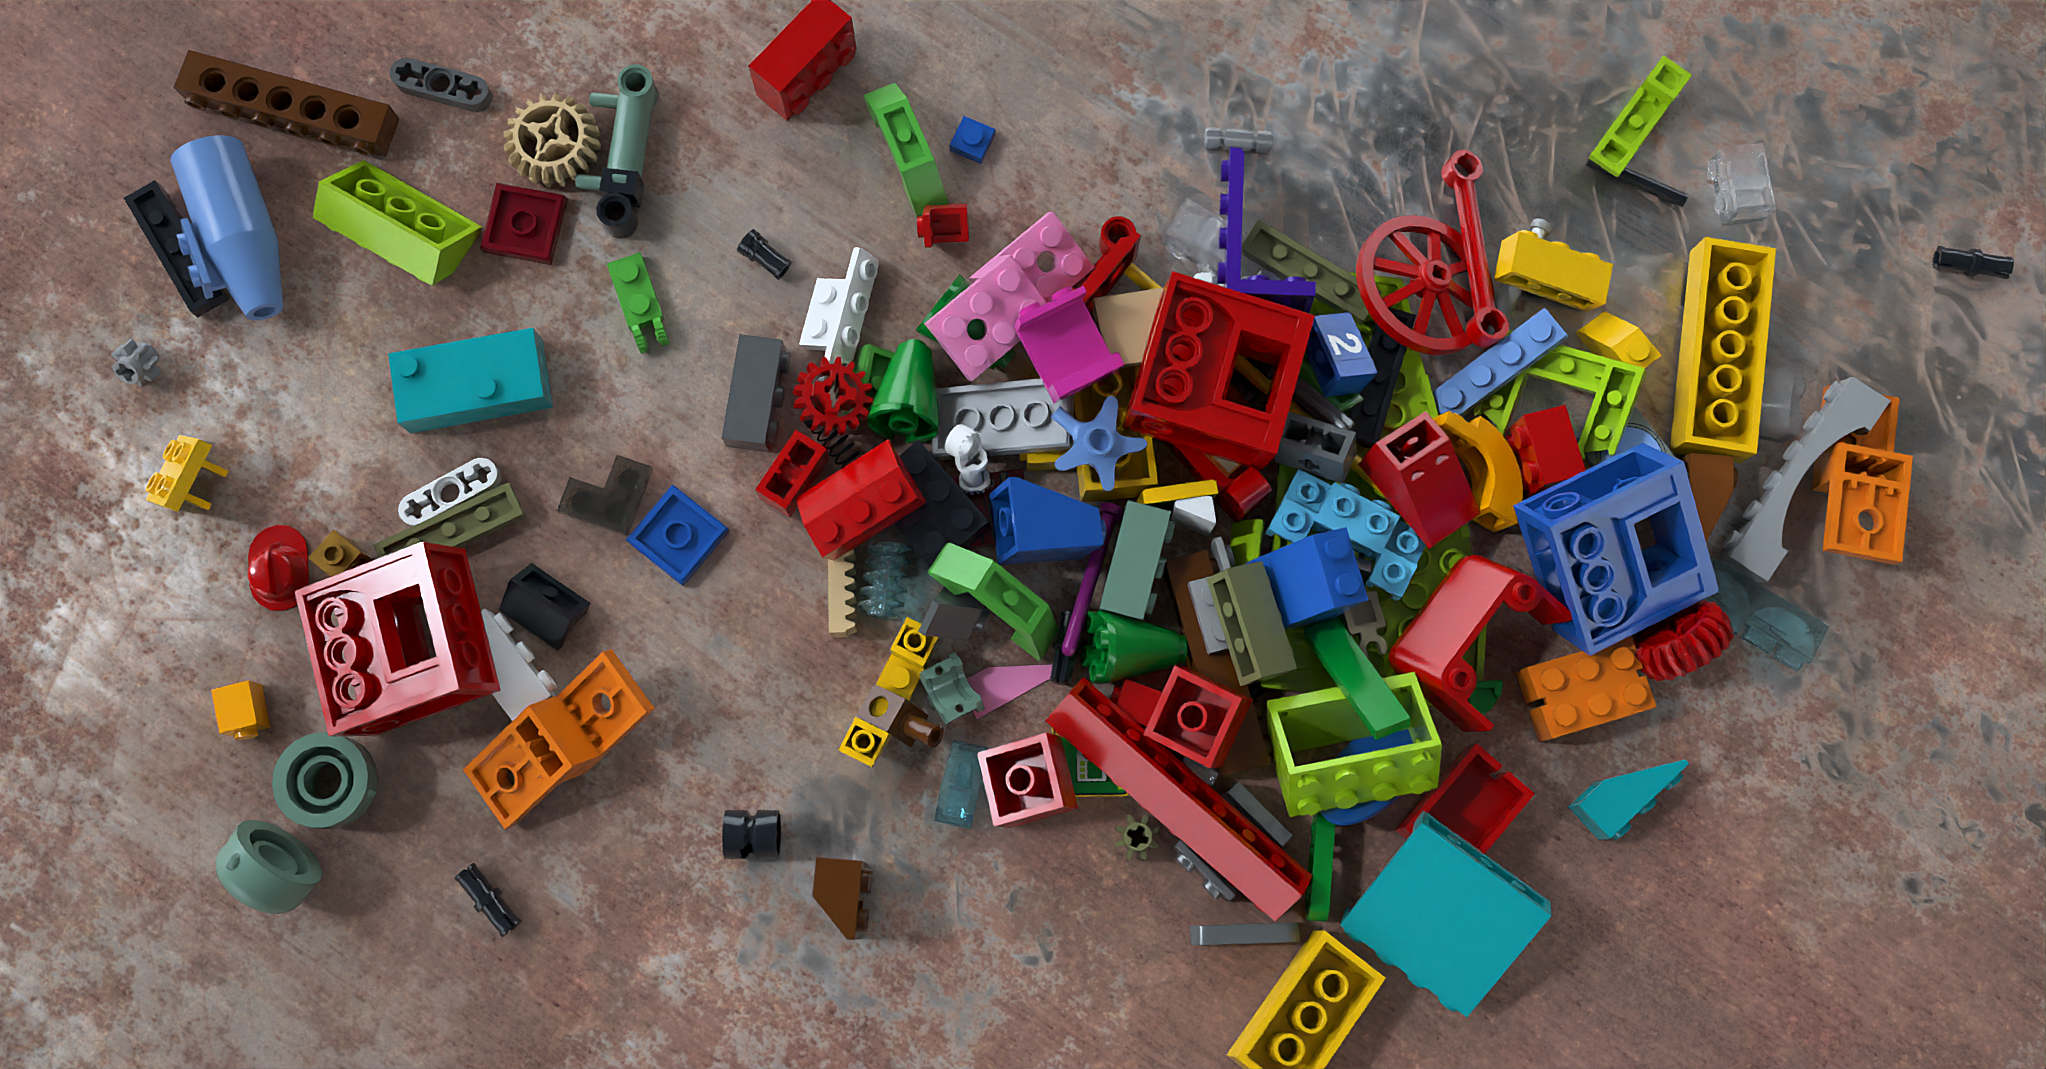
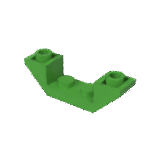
M892 83L864 94V101L876 128L880 127L902 176L903 189L916 218L917 216H922L925 205L949 204L934 157L909 101L896 83Z
M946 543L927 573L954 595L970 593L1016 630L1011 638L1013 642L1037 661L1042 660L1059 630L1050 606L994 560L952 543Z

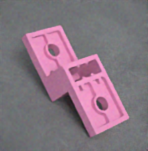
M1048 212L969 277L972 284L924 324L968 381H973L1021 341L1013 326L1017 318L1020 317V310L1035 302H1039L1040 306H1043L1053 301L1051 296L1065 287L1075 285L1094 269V266L1054 212ZM1044 251L1053 258L1052 268L1047 272L1041 271L1037 265V258ZM973 319L980 320L984 325V334L978 340H973L967 333V326Z

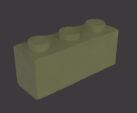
M1263 561L1226 568L1207 578L1206 580L1240 686L1276 678L1297 669L1294 653L1289 645L1282 623V616L1277 608L1270 579L1266 574Z

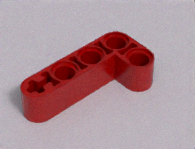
M1162 441L1198 482L1213 479L1216 481L1218 494L1213 499L1237 523L1263 503L1271 493L1272 489L1267 480L1253 467L1245 470L1241 466L1227 478L1203 453Z

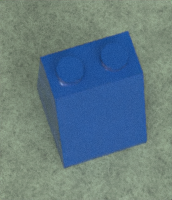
M1009 477L989 494L997 563L999 565L1080 560L1104 545L1106 525L1104 520L1100 519L1099 508L1018 477Z
M1347 527L1310 535L1246 563L1263 561L1285 630L1335 618L1368 601Z

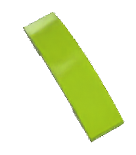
M1663 55L1588 158L1615 177H1618L1692 74Z

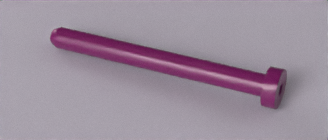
M1104 502L1099 506L1100 517L1106 525V539L1103 541L1104 545L1090 554L1062 645V653L1066 656H1072L1076 653L1115 522H1120L1124 514L1123 508L1112 503Z

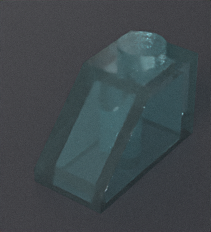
M953 740L940 787L934 821L971 829L983 779L977 753L990 749L989 747Z

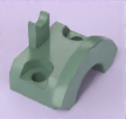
M955 652L948 654L947 659L921 671L919 674L921 682L928 693L926 699L929 701L932 711L937 710L940 718L946 725L974 710L978 713L985 710L979 693H976L968 683L963 671V664ZM935 669H940L942 675H937ZM956 706H959V707L962 708V712H961V713L956 712V710H955V707H956Z

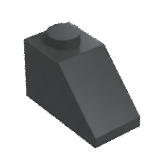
M943 587L933 599L918 632L926 636L968 640L975 630L979 632L983 630L991 612L985 610L986 606L970 593L954 595L947 588Z

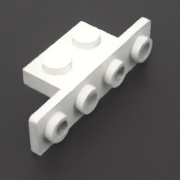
M855 247L846 279L817 278L799 345L807 350L826 351L824 357L828 359L829 364H834L837 356L841 357L842 366L845 367L853 361L865 313L869 306L873 283L877 276L878 259L863 248ZM828 376L820 377L819 381L823 382Z

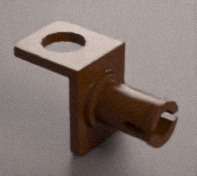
M874 685L871 688L857 714L861 720L886 731L909 747H912L915 740H918L930 748H935L939 745L944 735L943 727L927 720L928 714L907 699L878 685ZM880 698H886L888 701L887 711L880 717H874L872 714L873 704Z

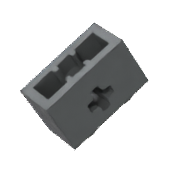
M1288 412L1278 452L1274 457L1275 462L1344 484L1357 454L1356 432Z

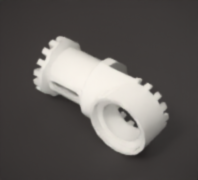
M959 424L950 432L946 440L945 450L948 454L955 457L957 469L961 472L959 476L961 490L965 491L966 494L970 492V495H974V492L980 494L979 491L984 493L985 489L988 490L991 482L989 472L986 471L988 459L987 453L981 446V434L963 424Z

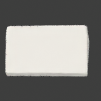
M1212 496L1176 500L1169 520L1176 522L1175 524L1203 536H1209L1216 524Z

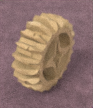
M555 92L551 100H547L546 96L540 93L538 103L534 104L531 99L527 98L528 108L523 110L516 107L515 112L518 118H508L507 123L511 129L504 131V138L507 141L504 144V150L510 155L509 162L512 167L518 168L517 172L521 177L526 178L529 176L531 183L535 185L542 180L545 187L550 188L554 180H557L559 186L562 187L565 186V179L568 177L575 181L576 173L579 171L589 174L590 169L586 162H597V156L593 151L601 150V144L596 139L600 137V130L598 126H595L596 120L592 114L587 113L584 104L581 102L576 104L569 95L562 101L560 95ZM570 123L578 127L577 143L573 142L570 136H568L570 132L568 126ZM529 138L537 145L535 148L537 154L534 159L527 155V142Z

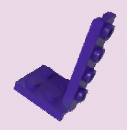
M1230 147L1228 160L1221 161V182H1227V194H1220L1219 215L1226 216V228H1219L1218 249L1225 250V261L1218 262L1217 284H1224L1226 288L1309 313L1315 298L1316 282H1308L1305 278L1297 276L1285 278L1284 281L1270 280L1269 277L1263 275H1254L1248 277V279H1241L1244 151L1238 147Z

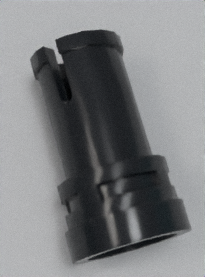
M752 229L744 236L737 248V252L749 258L751 262L756 261L774 275L777 280L786 274L792 261L786 259L768 245V240L764 239L755 229Z

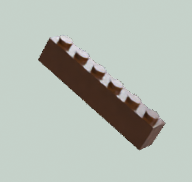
M1203 550L1166 560L1163 574L1180 632L1187 641V656L1191 669L1251 698L1248 685L1240 686L1229 650L1208 655L1187 584L1189 582L1210 577L1220 572L1216 559H1210L1208 551ZM1257 698L1253 699L1222 768H1220L1223 778L1265 767L1271 763L1269 756H1273V748L1268 734L1262 735L1258 721L1263 719V715Z

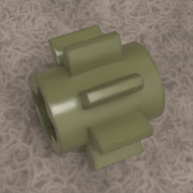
M1127 815L1126 821L1129 826L1126 828L1116 826L1114 828L1118 833L1122 834L1121 840L1117 841L1114 846H1124L1127 849L1125 859L1127 860L1132 857L1133 852H1139L1142 860L1147 859L1145 849L1148 846L1154 849L1159 847L1156 842L1152 841V834L1157 833L1159 827L1150 829L1146 825L1148 821L1147 815L1143 816L1140 822H1134L1133 817ZM1137 828H1141L1143 830L1141 836L1146 839L1145 844L1139 843L1136 847L1130 845L1132 839L1127 836V832H1133Z

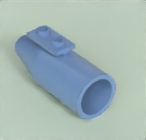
M216 135L195 139L182 145L172 154L170 162L192 224H190L188 218L180 219L183 233L176 234L183 256L190 254L194 264L188 266L194 288L202 287L206 299L213 297L212 291L226 288L249 320H264L276 316L283 310L279 241L244 144L235 137Z

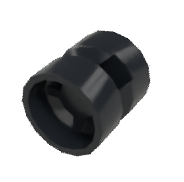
M725 810L722 828L724 859H747L750 853H753L756 859H779L781 848L780 810H757L754 816H751L748 810Z

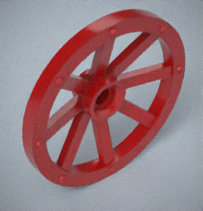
M1417 215L1395 217L1377 227L1363 243L1356 264V279L1359 293L1374 321L1395 341L1414 351L1425 354H1453L1472 344L1467 332L1464 333L1449 294L1474 310L1471 292L1451 280L1453 276L1467 272L1462 235L1438 220ZM1402 232H1414L1428 236V260ZM1389 237L1414 265L1375 257V253L1381 241ZM1441 242L1454 251L1462 261L1448 266L1442 262ZM1373 270L1409 277L1410 284L1381 298L1376 287ZM1490 275L1491 285H1492V291H1493V297H1494V303H1495V291H1494L1493 281H1492V278H1491V275ZM1416 294L1422 300L1414 329L1412 330L1400 322L1388 308ZM1435 299L1439 303L1452 338H1434L1425 335ZM1483 320L1480 324L1483 330L1486 331L1490 323Z

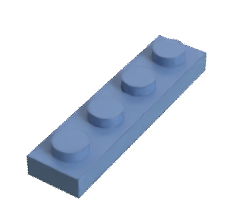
M1543 308L1435 389L1432 393L1438 412L1443 414L1450 411L1462 417L1568 339V335L1547 309Z

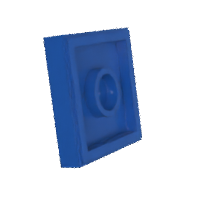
M672 484L627 537L626 541L680 585L684 586L730 530Z

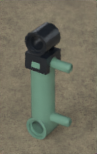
M639 64L629 65L619 73L617 78L620 89L619 95L596 92L590 94L589 104L591 106L617 109L607 168L602 169L601 176L578 174L575 180L577 188L598 190L602 198L597 204L596 214L606 233L617 239L631 236L638 226V217L633 207L641 208L644 183L641 179L652 109L658 99V90L650 71ZM638 84L645 85V87L640 91H631V89ZM617 211L625 212L621 219L617 221L610 220L613 213Z

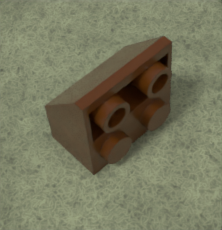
M816 857L812 897L846 939H860V932L865 933L868 930L869 909H863L864 893L871 894L873 871L867 870V863L864 861Z

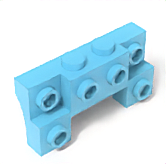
M1300 469L1295 473L1265 533L1271 537L1273 534H1276L1294 543L1306 538L1310 529L1322 533L1347 527L1353 550L1358 554L1359 552L1364 553L1366 558L1375 561L1365 585L1370 588L1375 585L1392 594L1391 599L1395 601L1402 598L1418 566L1416 564L1426 546L1408 524L1399 520L1400 516L1393 513V508L1387 503L1380 500H1373L1372 502L1360 496V491L1347 483L1339 485L1335 482L1330 485Z

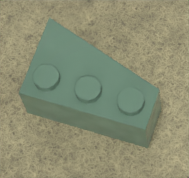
M1127 501L1099 610L1113 612L1140 621L1143 620L1144 614L1152 615L1157 593L1150 592L1154 578L1161 579L1166 562V558L1160 556L1163 542H1171L1176 523L1169 520L1171 511Z

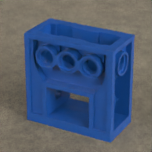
M1644 443L1513 505L1537 582L1562 603L1572 616L1571 621L1551 624L1552 630L1589 656L1719 592L1684 462ZM1649 517L1656 544L1641 551L1634 524Z

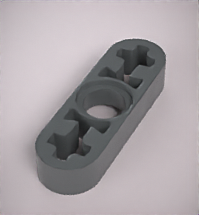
M401 58L391 66V80L405 94L472 112L483 111L492 102V92L481 77L412 58ZM412 70L415 76L419 78L408 77L405 82L401 76L402 74L408 75ZM445 77L450 79V86L446 91L435 92L432 90L433 83L438 78ZM459 84L464 91L471 93L475 92L476 88H478L481 95H475L471 100L466 92L459 90Z
M1299 922L1190 926V945L1300 942Z

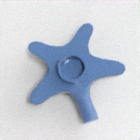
M1114 396L1106 398L1100 413L1090 422L1076 420L1061 406L1051 416L1055 422L1068 431L1074 440L1071 449L1055 461V468L1059 471H1065L1088 464L1096 469L1101 485L1106 491H1111L1114 488V470L1117 459L1125 454L1145 449L1147 442L1143 438L1124 437L1118 434L1116 429L1118 401Z

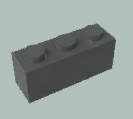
M739 334L721 437L726 447L769 453L770 443H776L779 431V421H774L776 407L782 408L785 388L780 386L782 373H788L790 366V352H786L783 340Z

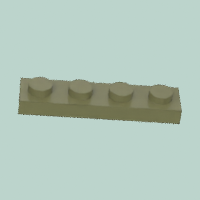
M1258 220L1242 244L1241 255L1283 280L1288 277L1297 276L1305 278L1308 282H1316L1315 298L1339 313L1350 312L1354 322L1362 325L1369 312L1362 301L1357 279L1354 275L1262 221Z
M507 482L375 543L373 546L378 558L420 542L461 548L525 518L526 514L512 484Z

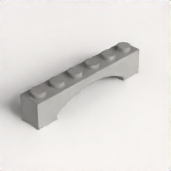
M1853 376L1840 382L1835 381L1828 388L1823 396L1826 403L1820 412L1814 411L1804 423L1803 429L1806 432L1799 442L1795 440L1787 448L1782 457L1786 462L1779 472L1775 470L1768 476L1762 486L1766 491L1760 500H1754L1746 508L1742 515L1745 522L1739 531L1733 530L1722 544V548L1725 551L1719 559L1755 583L1768 582L1788 552L1782 548L1784 520L1792 495L1806 471L1827 448L1840 438L1851 432L1859 435L1870 431L1891 401Z

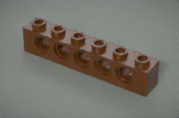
M188 50L173 87L185 99L184 103L194 109L205 111L206 108L215 109L221 115L233 120H239V117L251 119L254 124L266 129H272L273 126L284 128L287 133L295 137L305 138L306 135L313 136L328 146L339 147V144H342L368 157H371L373 153L386 157L400 120L389 104ZM224 85L220 91L216 92L218 87ZM258 94L254 100L249 101L251 96ZM291 103L289 108L282 110L284 105ZM325 112L320 119L314 120L317 114ZM359 121L354 128L347 129L352 122Z

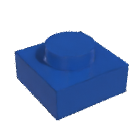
M963 116L949 145V149L951 152L982 164L995 136V129Z

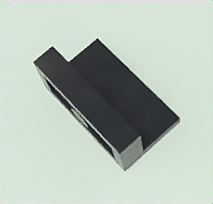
M531 563L509 580L499 611L558 651L564 644L569 628L587 613L591 603Z

